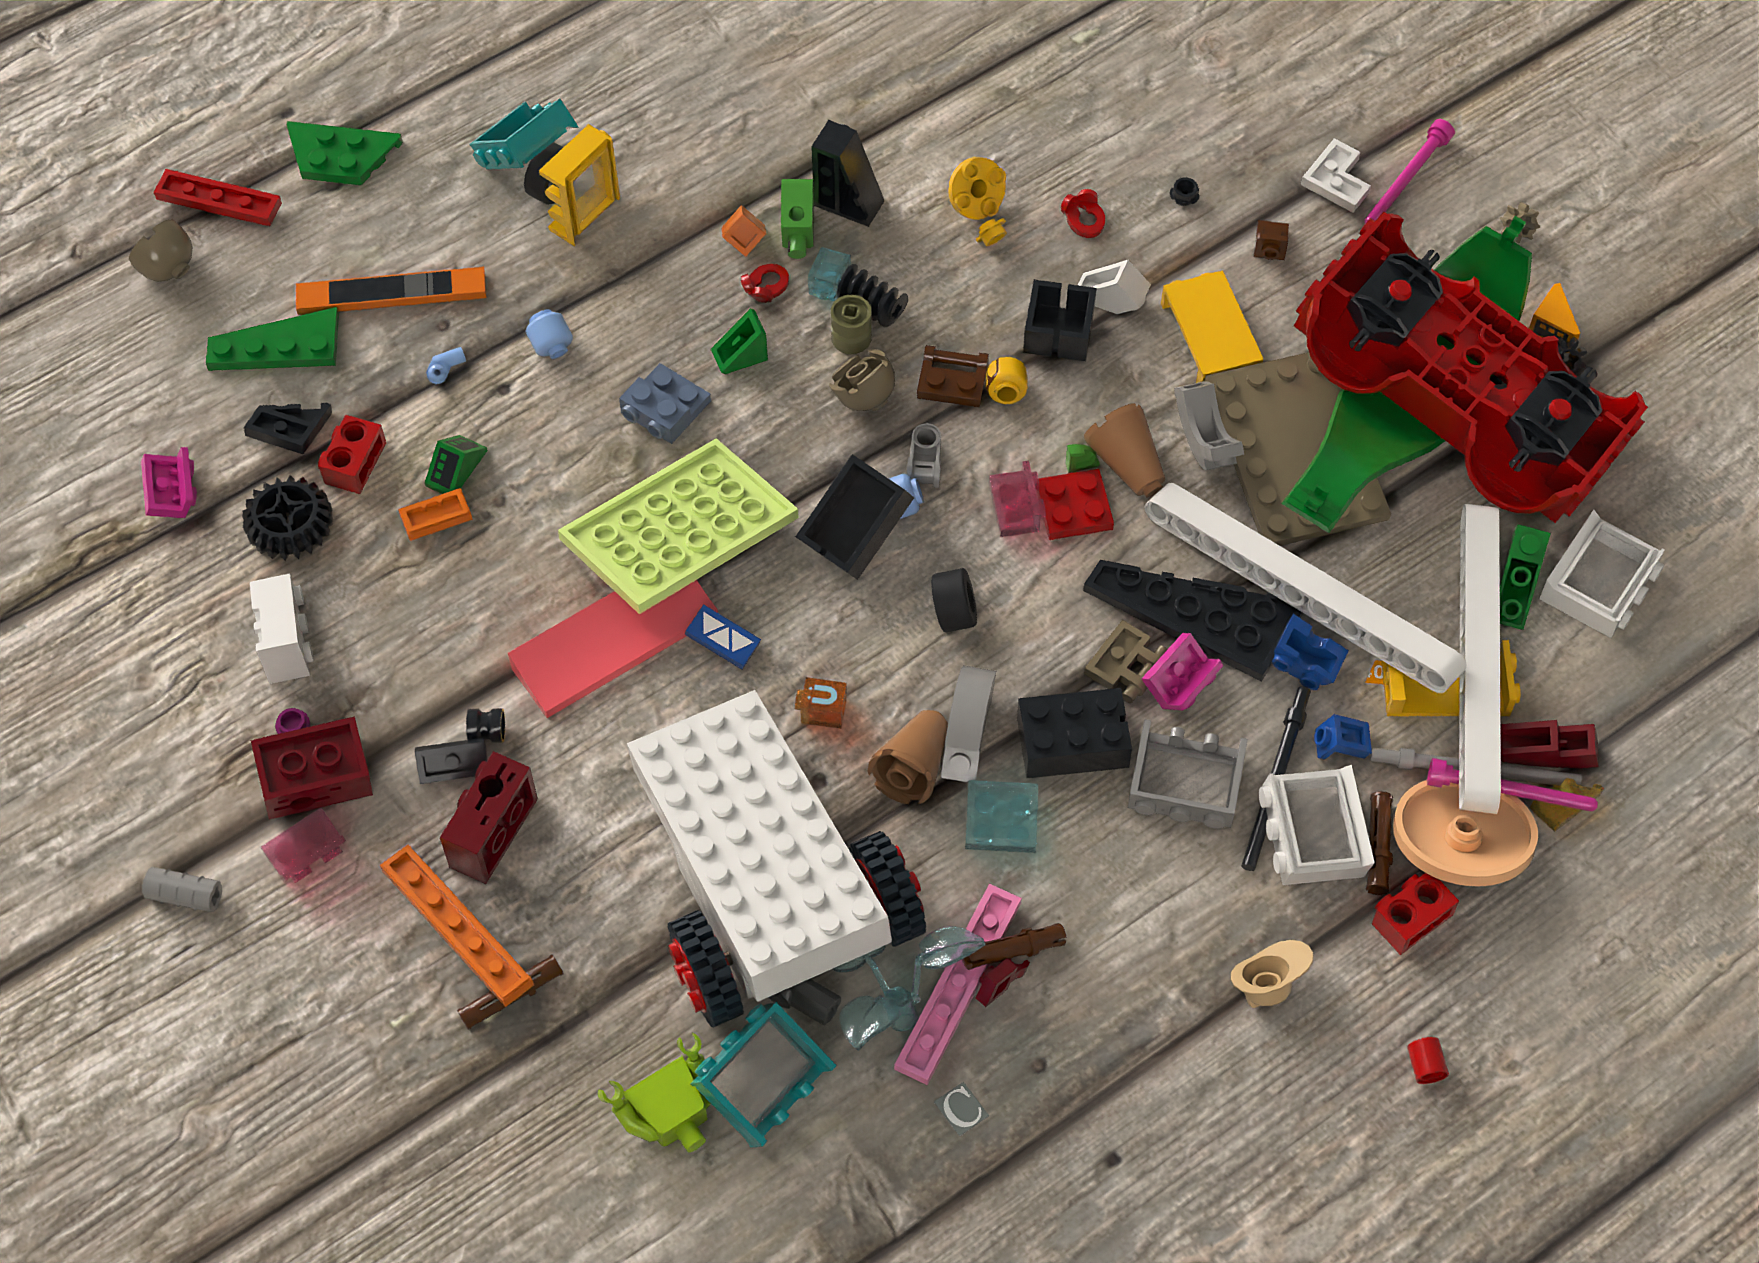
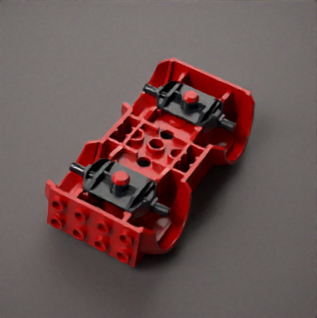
M1383 211L1375 221L1370 218L1360 230L1359 234L1361 236L1357 240L1352 238L1341 252L1343 256L1338 261L1334 259L1328 265L1321 281L1316 279L1305 293L1306 298L1296 309L1299 316L1294 327L1306 335L1310 357L1318 370L1330 382L1344 390L1354 393H1383L1464 454L1469 479L1477 491L1494 505L1514 513L1532 514L1541 512L1554 523L1563 514L1570 517L1608 470L1612 462L1623 451L1631 438L1645 423L1640 417L1648 406L1645 405L1642 395L1634 391L1627 397H1613L1592 388L1590 383L1597 377V371L1594 370L1589 377H1586L1593 369L1587 366L1580 376H1576L1564 363L1558 352L1559 339L1557 337L1547 336L1541 338L1480 293V284L1476 277L1467 281H1457L1434 271L1432 266L1440 259L1437 252L1432 257L1435 252L1434 250H1428L1422 259L1418 258L1408 247L1403 237L1402 223L1404 219L1397 214H1387ZM1439 335L1443 336L1454 345V348L1447 350L1443 345L1440 347L1437 343V337ZM1466 355L1471 357L1480 365L1471 364L1467 360ZM1495 375L1506 383L1507 387L1504 389L1495 388V384L1490 381V376Z

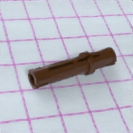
M1378 791L1370 796L1369 841L1375 863L1367 872L1366 891L1373 895H1384L1389 892V867L1393 864V854L1390 852L1393 796L1388 792Z
M1060 923L1032 930L1031 927L1022 929L1019 934L963 947L961 950L963 953L961 955L962 962L966 969L971 970L982 965L1004 961L1006 958L1011 959L1021 955H1027L1028 957L1036 956L1042 950L1064 946L1066 944L1064 938H1067L1066 932Z
M553 954L525 971L531 978L539 974L541 975L533 980V987L512 1003L526 995L530 997L535 995L536 989L564 974ZM491 991L457 1010L468 1030L506 1008L498 1000L480 1010L497 999Z

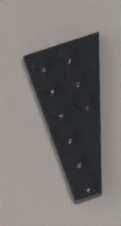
M1106 560L1098 562L1084 583L1083 588L1084 592L1176 639L1182 633H1191L1204 653L1220 659L1225 664L1261 682L1272 666L1274 650L1289 619L1293 614L1299 618L1304 614L1270 592H1267L1266 595L1248 592L1245 587L1194 577L1191 581L1176 578L1173 573L1163 571L1161 575L1142 571L1137 566Z

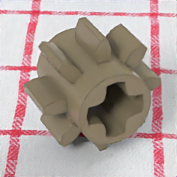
M1522 202L1518 205V209L1508 205V211L1503 217L1499 218L1504 226L1501 233L1503 234L1506 227H1509L1514 216L1525 221L1526 224L1515 242L1520 243L1522 237L1532 240V235L1536 229L1540 228L1536 219L1539 212L1533 209L1529 210V205Z

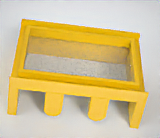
M590 124L582 129L539 170V175L553 183L545 190V195L556 203L548 210V214L554 219L548 228L573 246H575V236L577 234L580 235L615 199H620L613 140L608 133L603 130L599 131Z

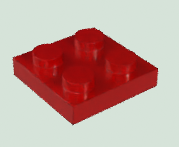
M1100 469L1035 479V488L1049 540L1113 530L1114 520Z

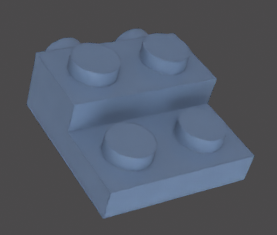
M659 363L645 379L638 377L619 398L621 413L629 422H637L645 427L655 438H662L672 444L711 402V394Z

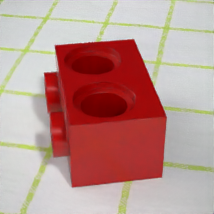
M349 415L344 416L340 426L337 425L333 430L331 443L327 451L321 453L318 461V469L321 472L324 484L361 494L386 445L381 424Z
M1427 873L1421 877L1417 874L1413 875L1402 885L1401 892L1394 897L1391 894L1386 895L1374 908L1376 913L1372 925L1400 955L1452 917L1459 903L1455 895L1439 879ZM1419 896H1426L1433 901V903H1424L1419 899ZM1392 916H1400L1407 921V923H1397L1393 920Z

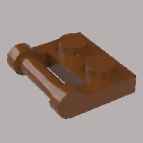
M926 345L917 388V399L980 407L989 354L980 352L979 355L936 350V346ZM938 362L977 369L976 373L933 367V364Z

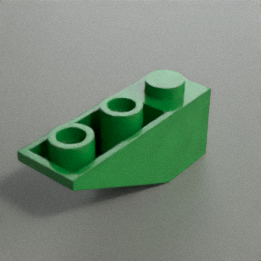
M1519 524L1515 527L1500 580V624L1524 630L1551 533Z

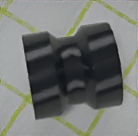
M496 708L491 709L489 712H482L480 709H468L466 716L467 740L485 738L489 739L492 743H503L505 739L504 709Z

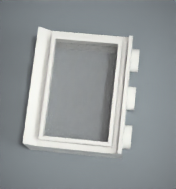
M1593 509L1546 580L1539 599L1612 638L1618 627L1624 630L1634 614V612L1630 611L1632 605L1640 606L1649 591V588L1645 586L1648 580L1653 582L1657 580L1664 567L1660 560L1665 550L1663 548L1658 550L1602 520Z
M1352 765L1337 770L1273 775L1272 773L1268 775L1264 784L1259 789V801L1261 807L1266 808L1268 817L1266 833L1270 841L1273 840L1275 848L1273 865L1277 874L1280 873L1282 885L1364 877L1375 862Z

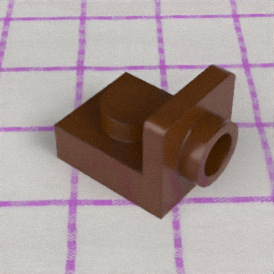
M1258 220L1254 257L1285 261L1289 239V223Z

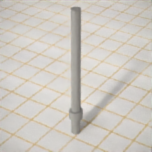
M1372 748V753L1370 754V761L1396 764L1397 768L1412 770L1413 767L1429 769L1431 759L1436 758L1446 760L1448 765H1453V769L1459 770V759L1418 754L1415 753L1414 749L1400 748L1399 751ZM1501 764V778L1572 788H1580L1582 777L1580 774Z

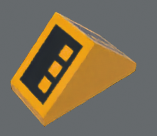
M1556 283L1533 314L1529 329L1541 338L1547 336L1558 338L1561 336L1564 341L1570 342L1573 337L1578 340L1580 331L1561 283Z

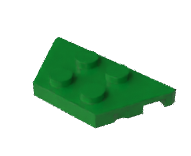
M287 121L286 124L301 177L308 180L362 185L371 176V173L386 161L385 155L393 147L399 148L403 143L402 136L399 133Z

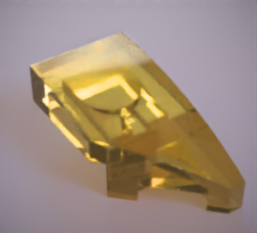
M1565 778L1561 786L1555 785L1550 788L1595 799L1604 790L1598 784H1594L1592 788L1577 785L1575 779ZM1534 800L1529 807L1554 832L1582 811L1581 809Z

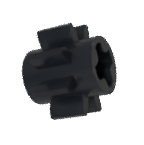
M1561 336L1558 337V352L1562 359L1565 358L1564 353L1570 352L1568 355L1569 360L1564 362L1575 374L1574 371L1579 367L1585 368L1586 365L1582 361L1581 356L1586 355L1587 350L1584 347L1577 348L1579 341L1575 337L1570 342L1564 341Z

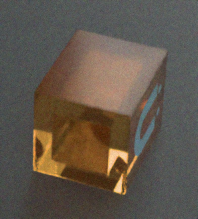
M806 677L804 690H797L795 710H800L801 723L842 729L847 703V683Z

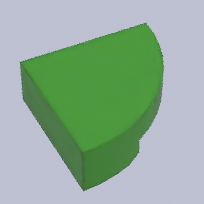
M1083 444L1067 445L1065 464L1068 473L1100 466L1097 454L1090 446Z

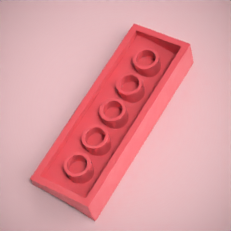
M697 580L641 614H638L614 591L508 652L511 668L546 718H549L685 638L686 629L703 604L717 613L718 609Z

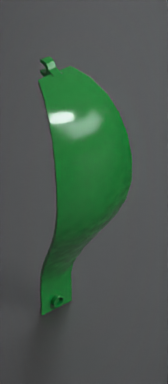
M1514 216L1509 227H1506L1503 234L1485 226L1446 257L1434 271L1457 281H1467L1476 277L1480 284L1479 292L1520 321L1530 283L1532 253L1515 243V241L1522 232L1526 222ZM1439 335L1437 337V343L1440 347L1443 345L1447 350L1454 348V345L1443 336ZM1466 355L1467 360L1471 364L1480 365L1471 357ZM1494 375L1490 376V381H1492ZM1341 388L1318 453L1281 504L1327 533H1330L1357 494L1369 482L1391 469L1431 452L1444 443L1445 440L1383 393H1354Z

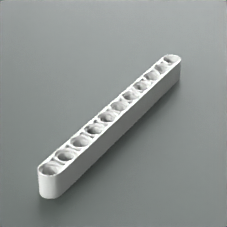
M1167 483L1145 504V512L1155 524L1436 693H1444L1465 671L1466 662L1456 650L1174 483Z
M1464 504L1460 522V654L1466 662V669L1460 675L1459 809L1497 814L1501 796L1499 508Z

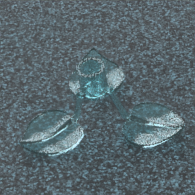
M955 926L942 927L929 933L919 943L922 953L918 954L915 958L912 993L901 986L888 988L873 957L885 950V945L833 968L832 970L836 972H851L867 963L871 967L885 997L879 995L876 998L860 996L843 1007L839 1018L842 1031L847 1040L859 1051L866 1042L890 1026L896 1031H906L913 1028L919 1019L915 1004L921 1001L918 993L922 963L927 969L947 967L985 946L984 939L964 928Z

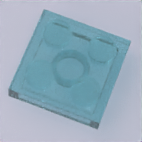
M968 780L965 849L1036 853L1038 784Z

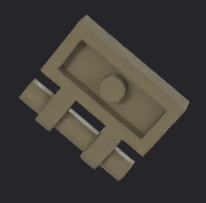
M1122 620L1086 665L1084 674L1107 689H1114L1119 682L1127 686L1122 693L1123 699L1128 703H1133L1137 696H1142L1148 689L1142 681V677L1168 649L1160 645L1155 652L1150 651L1146 647L1150 644L1151 636ZM1136 660L1144 665L1138 674L1129 670Z

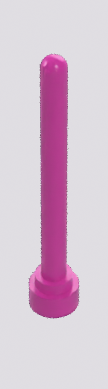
M1437 119L1433 122L1427 131L1428 135L1425 144L1365 218V223L1370 218L1375 221L1383 211L1386 212L1435 149L1449 143L1455 135V130L1448 121Z
M1431 759L1427 785L1441 788L1442 785L1449 786L1450 783L1459 784V770L1453 769V765H1448L1446 760ZM1501 779V793L1585 811H1594L1598 807L1597 800L1592 797Z

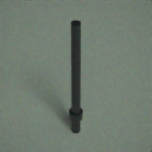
M1298 687L1292 708L1287 709L1283 721L1285 730L1271 770L1273 775H1283L1286 773L1298 731L1304 727L1307 718L1305 709L1311 690L1307 687ZM1261 805L1241 865L1247 871L1255 870L1266 836L1268 817L1266 808H1262Z

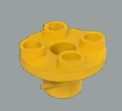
M983 157L968 158L960 163L950 178L948 188L949 199L956 212L974 220L996 215L1005 195V171L994 161Z

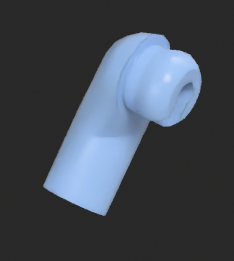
M458 347L433 356L426 372L428 380L434 384H440L445 381L452 366L466 362L462 348Z

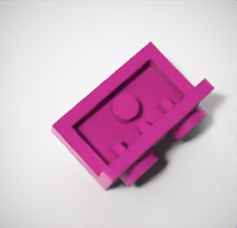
M181 447L177 457L144 454L141 460L146 516L186 518L190 506H195L197 499V489L191 483L194 474V461L189 459L188 447Z
M1182 633L1142 677V681L1162 709L1183 711L1194 704L1197 695L1205 686L1215 680L1216 674L1224 665L1220 659H1208L1191 633Z

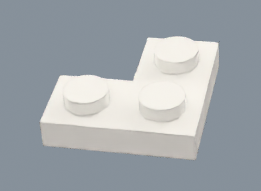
M1335 138L1304 174L1301 181L1302 186L1352 213L1356 211L1368 196L1371 185L1348 174L1359 160L1360 152Z

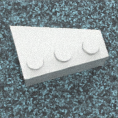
M290 574L250 582L252 610L256 618L254 630L255 634L258 633L259 637L256 651L269 684L310 676L308 663L313 662L314 658L310 642L304 641L303 634L309 633L305 613L300 614L299 606L304 605L301 586H294Z

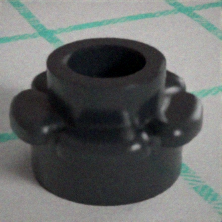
M1188 177L1176 180L1169 193L1171 199H1175L1176 204L1180 206L1195 204L1200 198L1198 184L1195 180Z

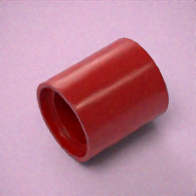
M1426 1037L1408 1044L1407 1050L1418 1084L1436 1083L1449 1076L1439 1038Z

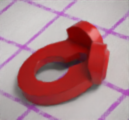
M1083 189L1077 196L1068 194L1061 204V212L1066 215L1070 228L1077 235L1085 238H1094L1100 235L1105 226V213L1097 204L1098 195L1094 190ZM1078 208L1085 209L1087 214L1094 215L1097 220L1095 224L1089 226L1082 224L1079 221L1081 213Z
M765 264L757 267L749 276L748 273L742 275L740 281L745 292L751 295L753 299L761 303H769L787 289L789 274L784 267L778 264ZM774 272L780 276V280L777 283L758 287L762 283L764 274Z

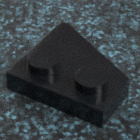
M321 403V409H301V404H287L285 406L259 405L245 424L244 433L247 437L304 454L331 416L332 407L329 403Z

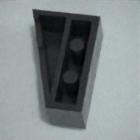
M828 120L811 146L814 206L869 227L883 205L884 197L857 130L845 124Z

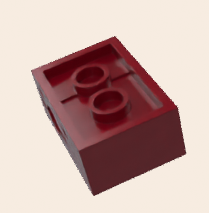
M355 716L250 740L269 820L373 795L370 775Z
M495 751L492 752L487 761L481 762L476 771L474 783L469 790L465 789L462 792L457 803V810L440 836L449 868L487 884L538 800L529 766Z

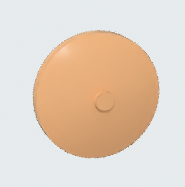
M1427 780L1414 785L1404 793L1398 802L1393 822V832L1397 845L1411 863L1437 879L1464 886H1490L1515 878L1531 863L1538 842L1536 821L1528 807L1518 797L1501 793L1497 814L1460 810L1459 784L1450 783L1449 786L1442 785L1441 788L1427 785Z

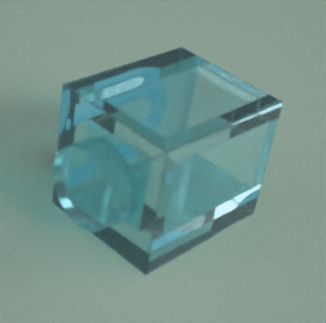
M821 247L808 274L809 294L821 300L836 301L838 299L837 289L840 279L845 270L851 265V255Z

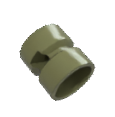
M845 295L839 297L831 306V341L840 352L846 354L863 352L872 341L871 306L863 297Z

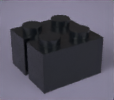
M1034 279L1024 331L1023 353L1051 357L1052 352H1058V358L1086 362L1097 288L1068 284L1066 308H1061L1062 283Z

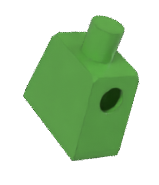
M781 179L782 247L788 248V256L794 259L804 258L807 248L814 246L813 179Z

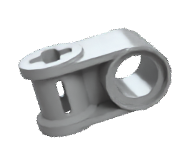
M925 423L918 425L913 430L907 474L911 479L916 478L918 483L933 484L934 488H939L941 432L935 425ZM922 443H931L932 445H930V446H924V445H921V444H922Z

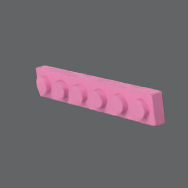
M988 885L895 1062L894 1070L928 1085L980 984L978 982L980 976L990 965H982L971 970L966 969L961 955H963L961 952L962 948L1003 938L1021 905L1022 898L994 885Z

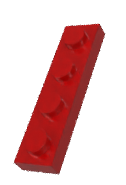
M165 169L154 190L156 200L269 227L282 204L279 195Z

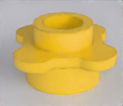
M1004 218L998 221L990 219L979 227V237L976 238L977 243L983 241L989 247L1002 240L1007 234L1002 226L1006 220Z

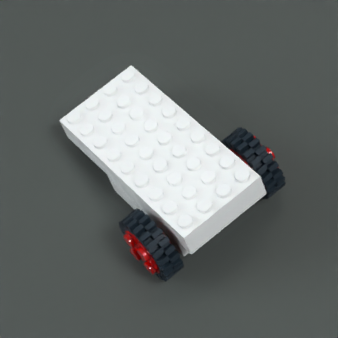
M755 690L627 743L633 769L673 843L679 869L701 911H694L667 924L672 944L668 945V949L676 964L673 968L681 986L686 984L689 990L687 995L695 1013L701 1011L712 1028L744 1014L741 996L737 990V984L730 966L747 998L755 997L758 1002L884 945L891 944L893 947H896L926 933L924 908L917 895L921 891L920 883L913 871L909 872L908 869L906 870L905 859L900 848L892 844L890 838L883 831L853 842L849 845V849L847 848Z

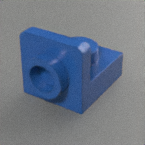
M1333 714L1315 729L1314 741L1317 747V757L1325 760L1334 752L1365 759L1372 753L1368 722Z

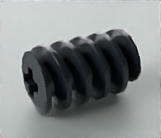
M850 265L840 279L837 298L845 295L863 297L871 306V320H878V323L883 327L893 324L906 308L908 295L904 293L897 299L898 288L893 287L887 293L888 282L883 281L877 287L878 277L876 275L871 276L867 280V270L863 269L857 274L858 265Z

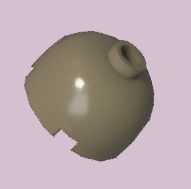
M173 219L165 220L152 228L156 234L149 240L143 236L129 255L131 265L144 277L156 282L168 281L172 278L180 279L190 269L188 263L192 258L193 246L188 234Z
M869 350L870 356L863 359L856 355L842 364L833 374L832 379L835 383H830L829 387L845 407L853 411H876L886 405L887 399L895 387V371L891 362L881 350Z

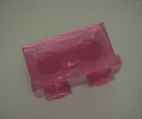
M1029 460L1022 461L1021 471L989 475V486L1000 537L1039 532L1040 520L1046 516L1043 499H1037L1036 491H1039L1037 471L1031 472Z
M319 808L260 848L283 882L292 878L294 883H297L313 872L310 865L322 858L326 864L341 854L343 851L340 845L345 843L346 840L343 835L340 836L323 809Z

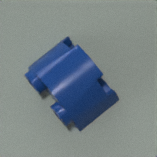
M1293 614L1274 650L1273 666L1299 679L1301 685L1310 690H1318L1320 685L1334 683L1349 650L1331 638H1321L1315 635L1312 631L1313 626Z

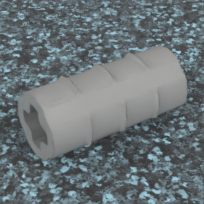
M151 867L143 880L142 894L144 898L160 901V903L165 902L175 904L177 907L193 908L194 911L214 912L221 900L222 885L220 881L208 879L204 876L198 877L189 875L187 872L179 873L171 871V869L165 870Z

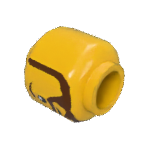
M1001 357L992 361L986 371V389L990 398L1000 404H1014L1026 395L1028 389L1027 369L1020 360L1012 357Z

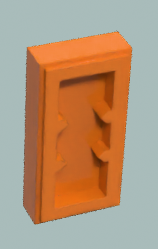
M461 488L398 509L410 541L473 520Z

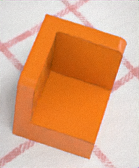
M742 205L721 228L722 238L745 257L766 235L765 224Z

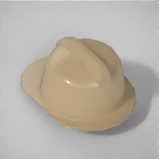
M1286 940L1277 942L1237 964L1231 971V982L1235 988L1244 992L1247 1002L1252 1008L1280 1004L1289 996L1292 982L1300 978L1311 967L1313 952L1309 945L1301 941Z

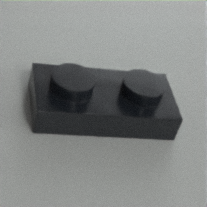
M485 738L415 747L420 784L475 777L481 762L488 760Z

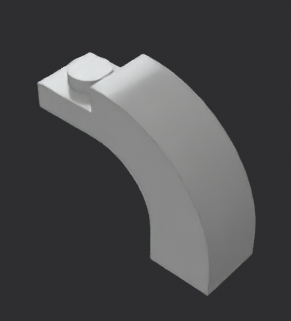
M1202 381L1174 388L1182 427L1192 454L1198 464L1205 471L1237 464L1236 456L1244 455L1242 441L1231 438L1225 430L1218 409L1214 384Z
M962 666L948 722L940 778L969 783L976 782L983 734L988 711L992 703L997 671Z

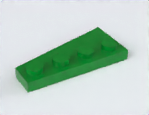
M334 307L208 337L207 369L208 371L336 366L338 309Z

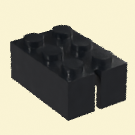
M852 454L795 537L858 580L914 497Z
M1114 688L1018 698L1017 722L1026 779L1129 768L1132 744L1128 722L1125 721L1126 711L1122 689Z

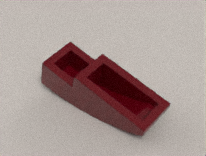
M1557 720L1500 724L1502 762L1550 768L1599 767L1598 736L1595 724L1559 726Z

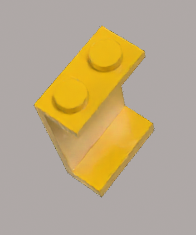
M1223 270L1214 273H1204L1198 277L1182 281L1176 280L1163 285L1161 306L1163 309L1171 307L1198 367L1196 383L1204 381L1206 375L1263 363V356Z
M1502 640L1500 644V716H1510L1515 703H1519L1521 697L1520 684L1514 683L1513 675L1517 668L1516 654L1510 651L1509 640ZM1381 660L1387 716H1459L1460 676L1444 693H1436Z

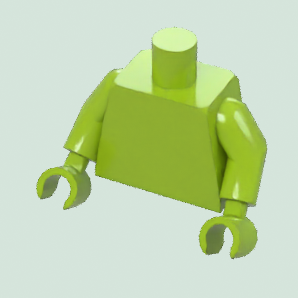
M692 1032L695 1045L691 1049H684L680 1037L677 1040L679 1050L688 1055L686 1061L683 1056H680L624 1091L620 1083L609 1081L615 1089V1094L611 1099L607 1098L603 1090H598L599 1099L602 1102L613 1105L612 1112L629 1134L648 1142L657 1140L663 1147L679 1139L687 1152L697 1150L706 1142V1138L698 1126L708 1119L706 1109L711 1103L695 1086L691 1085L698 1076L695 1070L705 1060L704 1056L698 1053L702 1043L699 1036Z

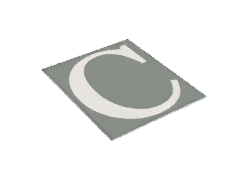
M964 1082L934 1101L959 1136L989 1117V1114Z

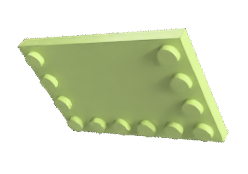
M716 438L558 530L559 540L638 614H641L799 518L797 507Z

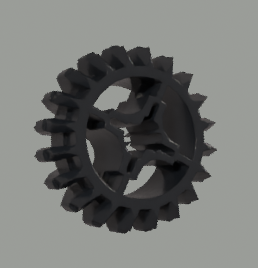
M289 475L287 481L284 482L276 477L275 484L269 485L264 482V490L262 491L253 489L254 499H246L245 505L247 509L242 510V518L244 520V532L247 534L250 544L256 546L257 551L261 554L267 552L268 556L272 559L280 554L281 558L286 561L289 554H294L299 559L300 552L302 551L312 554V545L322 546V537L329 536V526L333 525V510L331 503L328 502L326 493L323 490H319L315 482L308 484L304 477L295 482V479ZM286 512L289 513V516H288V517H289V521H290L289 524H287V522H286V520H287Z

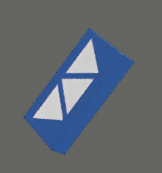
M704 604L685 631L686 636L742 670L761 641L760 638Z

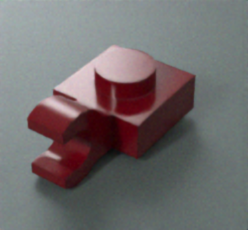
M1006 958L1004 961H1000V964L996 967L990 965L978 980L981 986L975 999L985 1007L990 1005L1008 990L1012 981L1025 975L1030 962L1025 960L1022 964H1016L1012 962V958Z

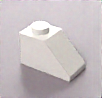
M1129 260L1085 272L1078 283L1079 286L1097 288L1095 307L1115 314L1139 309L1144 304L1146 294L1151 286Z

